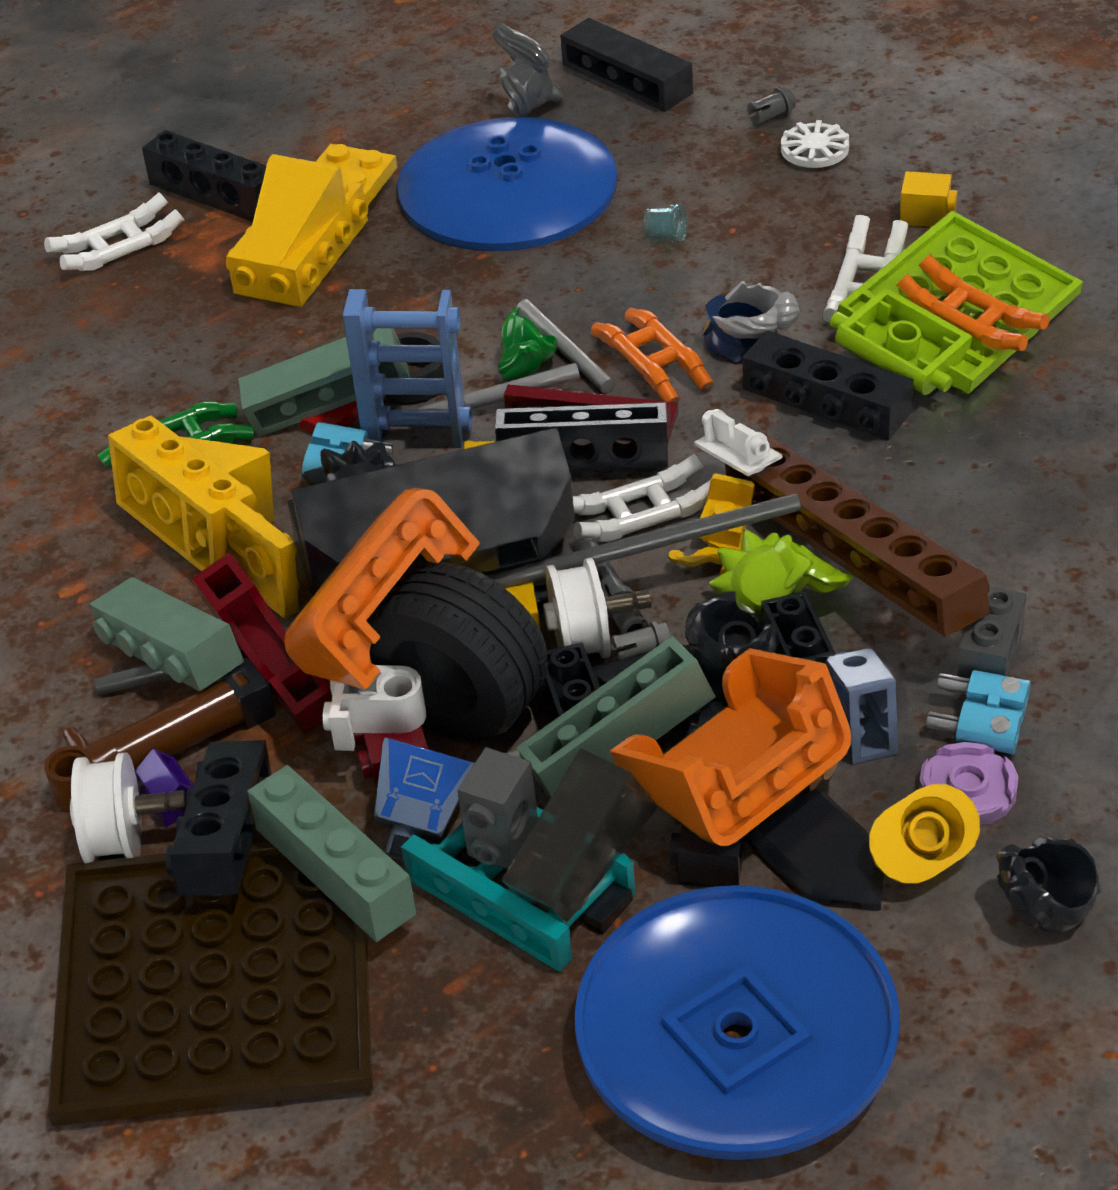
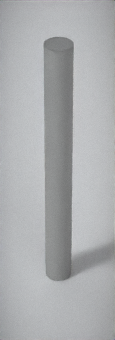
M524 299L518 304L517 307H520L518 312L531 320L543 335L555 336L557 339V349L571 363H576L578 370L602 393H608L614 388V380L528 299Z
M572 363L464 394L465 407L475 409L503 401L504 392L508 384L548 388L580 379L577 364ZM447 400L418 408L419 410L449 411Z

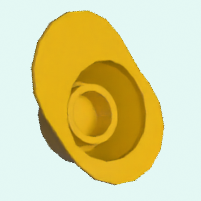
M931 784L914 791L886 809L874 820L869 833V851L876 866L887 877L900 883L918 884L933 878L955 864L975 847L980 834V816L973 801L963 791L947 784Z

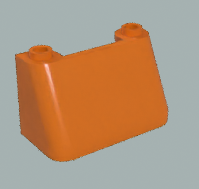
M414 487L406 489L374 520L291 623L284 641L287 654L306 674L366 690L380 673L376 665L371 663L369 654L371 643L375 644L379 640L380 635L366 620L419 553L428 562L439 563L446 554L451 555L457 560L467 561L480 545V542L434 491Z
M749 648L734 659L726 667L723 674L722 688L728 707L664 754L656 740L647 735L635 734L626 738L610 750L619 774L625 781L703 840L719 846H729L737 842L837 764L848 752L851 744V730L826 663Z

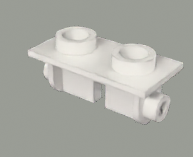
M719 409L708 410L704 413L702 424L704 425L705 436L694 441V445L739 472L750 476L761 472L765 467L782 458V454L770 448L767 437L763 433L755 432L741 423L735 425V420Z

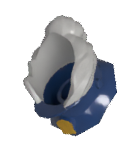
M742 281L727 295L715 296L705 305L706 315L709 320L704 326L702 335H704L710 352L722 355L734 362H740L742 357L766 330L778 334L777 329H787L795 323L800 313L795 296L788 291L781 293L774 287L762 286L761 283L747 286Z

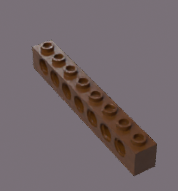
M763 433L767 437L770 448L782 454L780 460L768 465L761 472L746 476L724 463L726 476L752 481L755 484L752 505L797 493L801 511L772 518L774 521L943 637H947L990 614L989 582L987 575L980 569L974 568L954 555L949 549L943 548L926 537L921 531L915 530L898 519L893 513L887 512L870 501L865 495L856 492L842 483L837 477L828 474L812 461L800 456L787 445L780 443L768 434Z

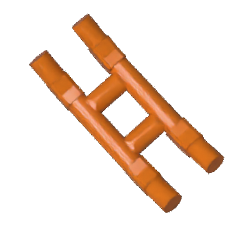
M931 254L919 264V267L933 279L932 282L940 290L949 294L945 299L940 301L938 297L932 295L926 288H922L908 274L896 285L910 301L980 340L981 344L991 349L1024 351L1028 344L1026 335L1009 333L1008 330L993 327L1000 319L1003 320V323L1019 329L1033 328L1045 330L1049 325L1048 314L1031 312L1029 309L1019 308L1013 304L1009 305L962 281L960 277L953 274L947 267H943ZM967 301L984 310V312L977 319H974L957 309Z
M629 308L625 312V320L639 328V330L625 335L618 326L609 323L596 322L591 327L592 336L601 339L602 342L607 343L611 348H615L644 376V379L649 383L653 391L657 392L662 401L677 403L680 399L671 385L669 377L662 369V367L677 360L678 364L693 379L701 392L708 390L714 384L698 354L677 339L658 321V317L651 311ZM655 340L664 347V349L648 356L638 349V347Z

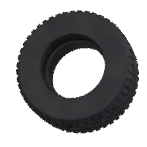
M433 562L415 565L407 569L366 620L380 635L379 640L375 644L371 643L370 646L371 663L374 665L406 666L416 670L421 676L426 707V719L423 724L450 737L464 740H483L503 734L514 724L543 685L547 675L546 644L531 614L514 595L499 583L476 570L460 564Z

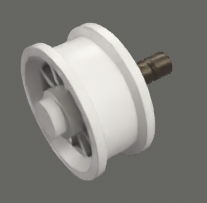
M593 558L584 559L583 566L558 571L554 565H547L545 567L549 603L543 604L548 631L554 630L558 648L583 643L586 654L599 652L601 658H608L611 652L608 615L634 611L635 608L641 610L652 607L649 590L604 597Z
M127 752L118 753L115 761L90 764L86 757H79L74 760L71 776L70 816L84 863L98 861L99 856L124 854L127 859L140 856L142 837L141 815L167 812L168 810H186L185 790L172 791L168 794L163 792L139 795L135 769Z

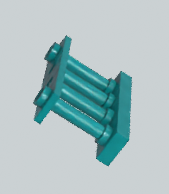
M537 807L539 829L530 843L544 851H547L551 846L556 848V850L515 890H507L491 881L504 869L503 867L480 863L477 867H468L454 858L466 847L463 822L439 845H431L420 837L413 835L401 846L405 871L410 875L411 882L558 972H561L573 959L569 927L614 881L628 889L630 888L632 890V897L636 894L633 861L626 854L616 848L610 849ZM574 859L596 870L555 913H545L530 904Z

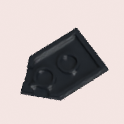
M816 788L767 817L747 834L746 842L802 897L818 904L829 905L830 900L860 903V908L881 910L884 873L876 866L869 851V833L823 790Z

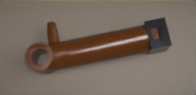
M247 657L243 659L244 662L221 677V681L90 745L84 736L78 733L76 728H67L63 733L67 746L51 753L44 765L56 806L70 813L71 776L73 763L76 758L86 757L90 764L115 761L118 753L127 752L136 770L152 749L174 756L241 722L248 730L275 717L276 714L269 683Z

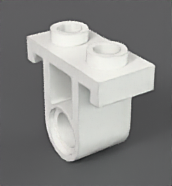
M376 665L380 673L366 690L330 680V689L333 697L332 702H325L323 727L325 731H331L334 749L354 751L355 740L353 733H408L418 729L426 719L421 676L418 672L406 666Z

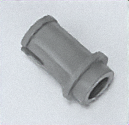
M655 620L650 622V627L618 636L614 635L612 636L613 648L633 645L630 649L615 652L617 661L647 654L670 638L671 635L665 622L657 624Z

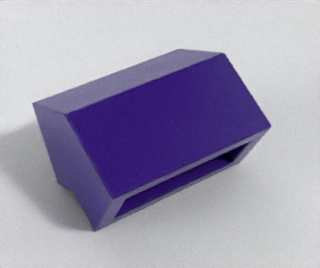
M155 749L150 751L135 770L139 788L143 795L163 792L168 794L172 791L185 790L187 794V790L194 787L192 781L173 756ZM168 810L167 812L157 813L164 825L168 827L176 823L179 816H184L185 810Z

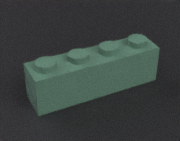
M376 328L373 333L374 340L380 341L381 345H402L394 328ZM346 337L238 378L242 410L259 438L299 423L303 418L314 417L356 401ZM381 362L380 366H378L379 374H385L386 378H410L407 362Z
M134 577L127 579L89 604L95 617L93 622L94 631L103 643L107 645L112 644L122 649L127 656H135L146 662L151 669H159L170 675L177 683L183 682L198 691H202L244 662L228 623Z
M671 636L517 746L516 749L522 759L531 761L532 774L535 781L560 810L574 800L579 791L595 785L617 769L610 754L611 749L635 734L647 735L657 740L714 699L715 695L698 661Z
M284 766L247 790L256 829L375 942H378L416 915L410 875L290 766Z

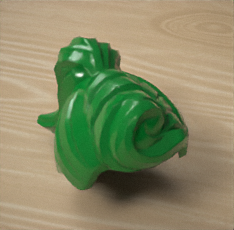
M520 307L514 308L508 314L501 330V349L503 354L501 355L502 359L497 364L498 372L502 375V379L507 382L533 375L539 369L541 363L548 360L557 351L556 337L553 335H543L531 320L517 314Z

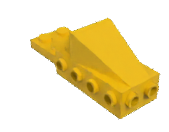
M330 144L316 162L272 154L268 159L253 223L226 256V267L230 272L234 294L302 307L368 221V205L397 169L396 155L380 153L377 150L347 147L343 144Z
M151 415L136 420L133 424L108 435L116 503L200 571H203L230 552L255 584L270 608L284 619L299 612V582L295 558L297 556V548L293 539L287 533H282L271 524L275 519L269 451L258 447L181 437Z

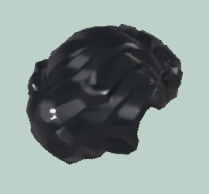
M735 591L724 592L719 597L697 603L690 610L686 619L685 637L689 643L692 656L696 658L701 668L708 670L717 677L723 676L726 667L749 648L777 653V648L780 644L776 628L772 624H766L765 628L761 626L756 619V612L742 604L738 600Z
M1038 837L1029 848L1010 844L1002 848L996 856L999 863V874L997 875L999 886L1011 903L1015 916L1033 928H1039L1046 932H1065L1076 927L1089 914V911L1093 909L1096 896L1101 893L1094 858L1086 848L1076 843L1072 838Z

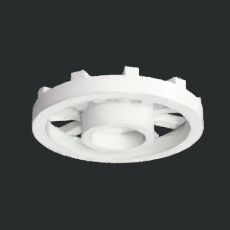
M816 120V123H796V127L785 130L781 138V153L783 157L795 165L807 168L827 167L840 162L847 156L850 146L848 133L840 129L838 124L822 123V120ZM840 140H841L843 144L836 143V142H833V141H840ZM792 146H799L793 151H790L788 148ZM830 148L838 149L839 151L833 154Z

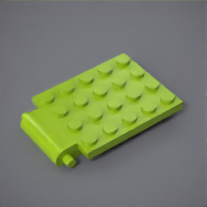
M951 211L839 303L837 312L834 313L829 324L837 329L835 336L836 344L875 367L914 379L913 389L923 395L930 394L936 388L946 392L951 385L969 394L1017 350L991 349L981 344V341L910 301L896 286L907 274L922 288H926L932 295L938 297L940 301L945 299L949 294L940 290L932 282L933 279L919 267V264L931 254L943 267H947L953 274L960 277L962 281L1009 305L1013 304L1019 308L1029 309L1031 312L1048 314L1049 321L1081 293L1083 281L962 215ZM967 301L957 309L974 319H977L984 312V310ZM1002 319L993 325L997 329L1008 330L1009 333L1026 335L1028 340L1040 330L1013 328L1003 323Z

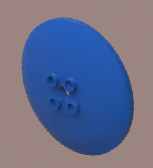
M536 117L494 118L454 128L421 146L406 161L400 172L397 183L398 200L407 220L420 232L439 242L477 251L522 250L566 238L596 220L606 210L614 197L617 188V170L613 156L608 148L592 134L578 127L560 121Z
M734 885L697 889L659 901L640 911L616 929L599 947L582 977L575 1006V1033L579 1056L592 1086L605 1104L619 1118L648 1138L682 1152L715 1159L744 1160L779 1156L813 1145L838 1132L854 1120L881 1090L892 1068L899 1041L900 1011L896 989L885 962L867 938L847 920L812 900L781 890L757 886ZM731 1025L745 1026L751 1031L743 1038H731L723 1033Z

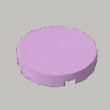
M960 742L945 745L936 750V756L932 757L929 761L928 758L926 759L921 768L919 789L931 784H947L963 791L973 801L980 816V825L992 824L1006 816L1014 806L1019 777L1013 763L1006 756H1004L1003 760L1000 756L994 754V748L985 744Z

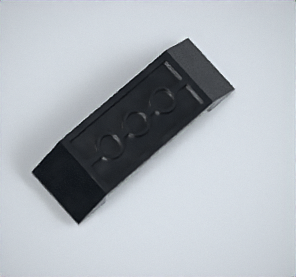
M806 591L761 601L762 626L765 628L766 624H772L778 632L780 644L776 654L826 663L830 656L836 655ZM583 643L547 650L548 669L545 682L558 717L646 654L591 667ZM689 644L683 645V647L691 654ZM701 668L715 695V698L706 705L728 706L722 688L723 676L717 677L708 670ZM701 708L668 732L689 728L690 723H698Z

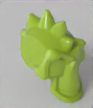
M745 530L742 537L741 550L726 547L718 549V555L727 572L711 580L709 586L719 595L724 592L735 591L738 600L755 611L758 623H762L761 601L801 592L805 585L817 593H828L846 586L854 577L850 573H843L840 569L821 560L804 545L799 546L792 541L790 535L780 538L774 532L763 540L753 532Z

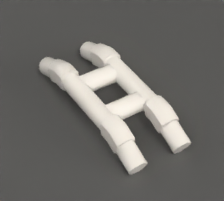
M158 192L146 204L143 203L137 209L130 211L129 214L86 232L63 235L62 237H46L44 247L46 252L78 253L60 256V267L62 270L78 269L79 271H92L103 267L105 263L134 251L163 242L185 219L174 209L162 221L159 220L143 232L140 227L152 221L156 217L155 215L168 204V201ZM120 233H124L128 237L112 245L105 241V239ZM88 246L93 249L90 252H81L86 250Z
M864 215L855 216L852 233H850L846 254L834 290H832L827 306L823 311L825 321L830 323L832 316L837 312L839 303L863 284L853 282L857 269L878 272L904 250L909 225L907 222L901 220L893 221L885 257L863 254L870 218Z
M694 453L679 464H674L667 470L658 472L655 476L602 493L596 492L573 496L574 513L578 515H597L608 509L614 517L610 520L577 522L574 525L575 538L578 540L595 538L598 542H611L622 538L623 535L678 517L682 519L695 514L704 508V504H706L710 480L696 490L692 489L685 495L675 498L674 501H671L666 492L674 490L687 482L686 479L704 468ZM648 496L654 505L653 508L632 514L625 504Z

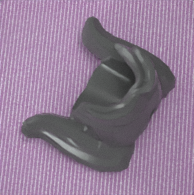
M497 23L492 36L515 62L509 69L505 67L500 68L502 87L511 98L508 104L510 110L517 117H526L546 101H554L555 103L564 99L563 89L550 79L547 71L549 68V55L546 50L532 38L511 29L504 23Z

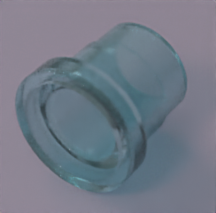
M673 203L670 207L647 209L644 214V231L646 236L670 238L672 242H682L687 232V213L684 205Z

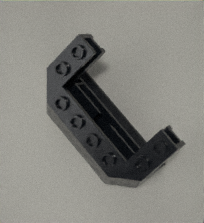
M557 427L291 490L293 499L287 500L294 539L312 596L316 594L374 520L406 489L414 487L434 491L480 542V545L467 561L457 560L451 555L446 554L440 562L460 564L484 575L547 559L566 535L575 518L571 474ZM419 553L408 569L415 565L433 562H428Z

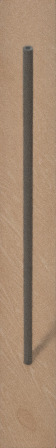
M795 493L485 576L496 581L504 588L517 586L546 578L545 567L547 565H554L557 571L583 566L584 559L593 558L595 565L801 511V505L798 495ZM240 650L242 657L245 658V655ZM148 665L94 678V684L98 696L166 679L171 676L159 669L153 670Z

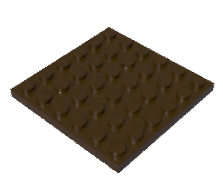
M269 841L253 843L238 894L178 896L175 877L169 876L166 871V853L136 856L128 859L118 858L93 861L92 863L66 864L47 1113L52 1126L373 1090L367 933Z

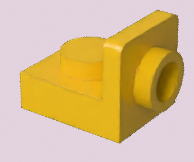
M717 473L713 474L710 480L708 499L700 518L752 505L755 484L748 480ZM747 525L699 538L739 547Z

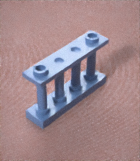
M349 289L342 316L361 430L368 431V439L382 441L384 431H389L390 427H451L453 448H462L465 432H471L473 417L472 408L465 407L456 337V333L460 332L461 316L459 307H453L451 290H442L438 311H376L375 307H369L366 289ZM376 328L438 329L440 345H381L380 341L374 340L373 333ZM381 362H442L444 378H386L385 374H379L378 366H380ZM386 395H447L449 411L391 410L390 406H384L383 399Z

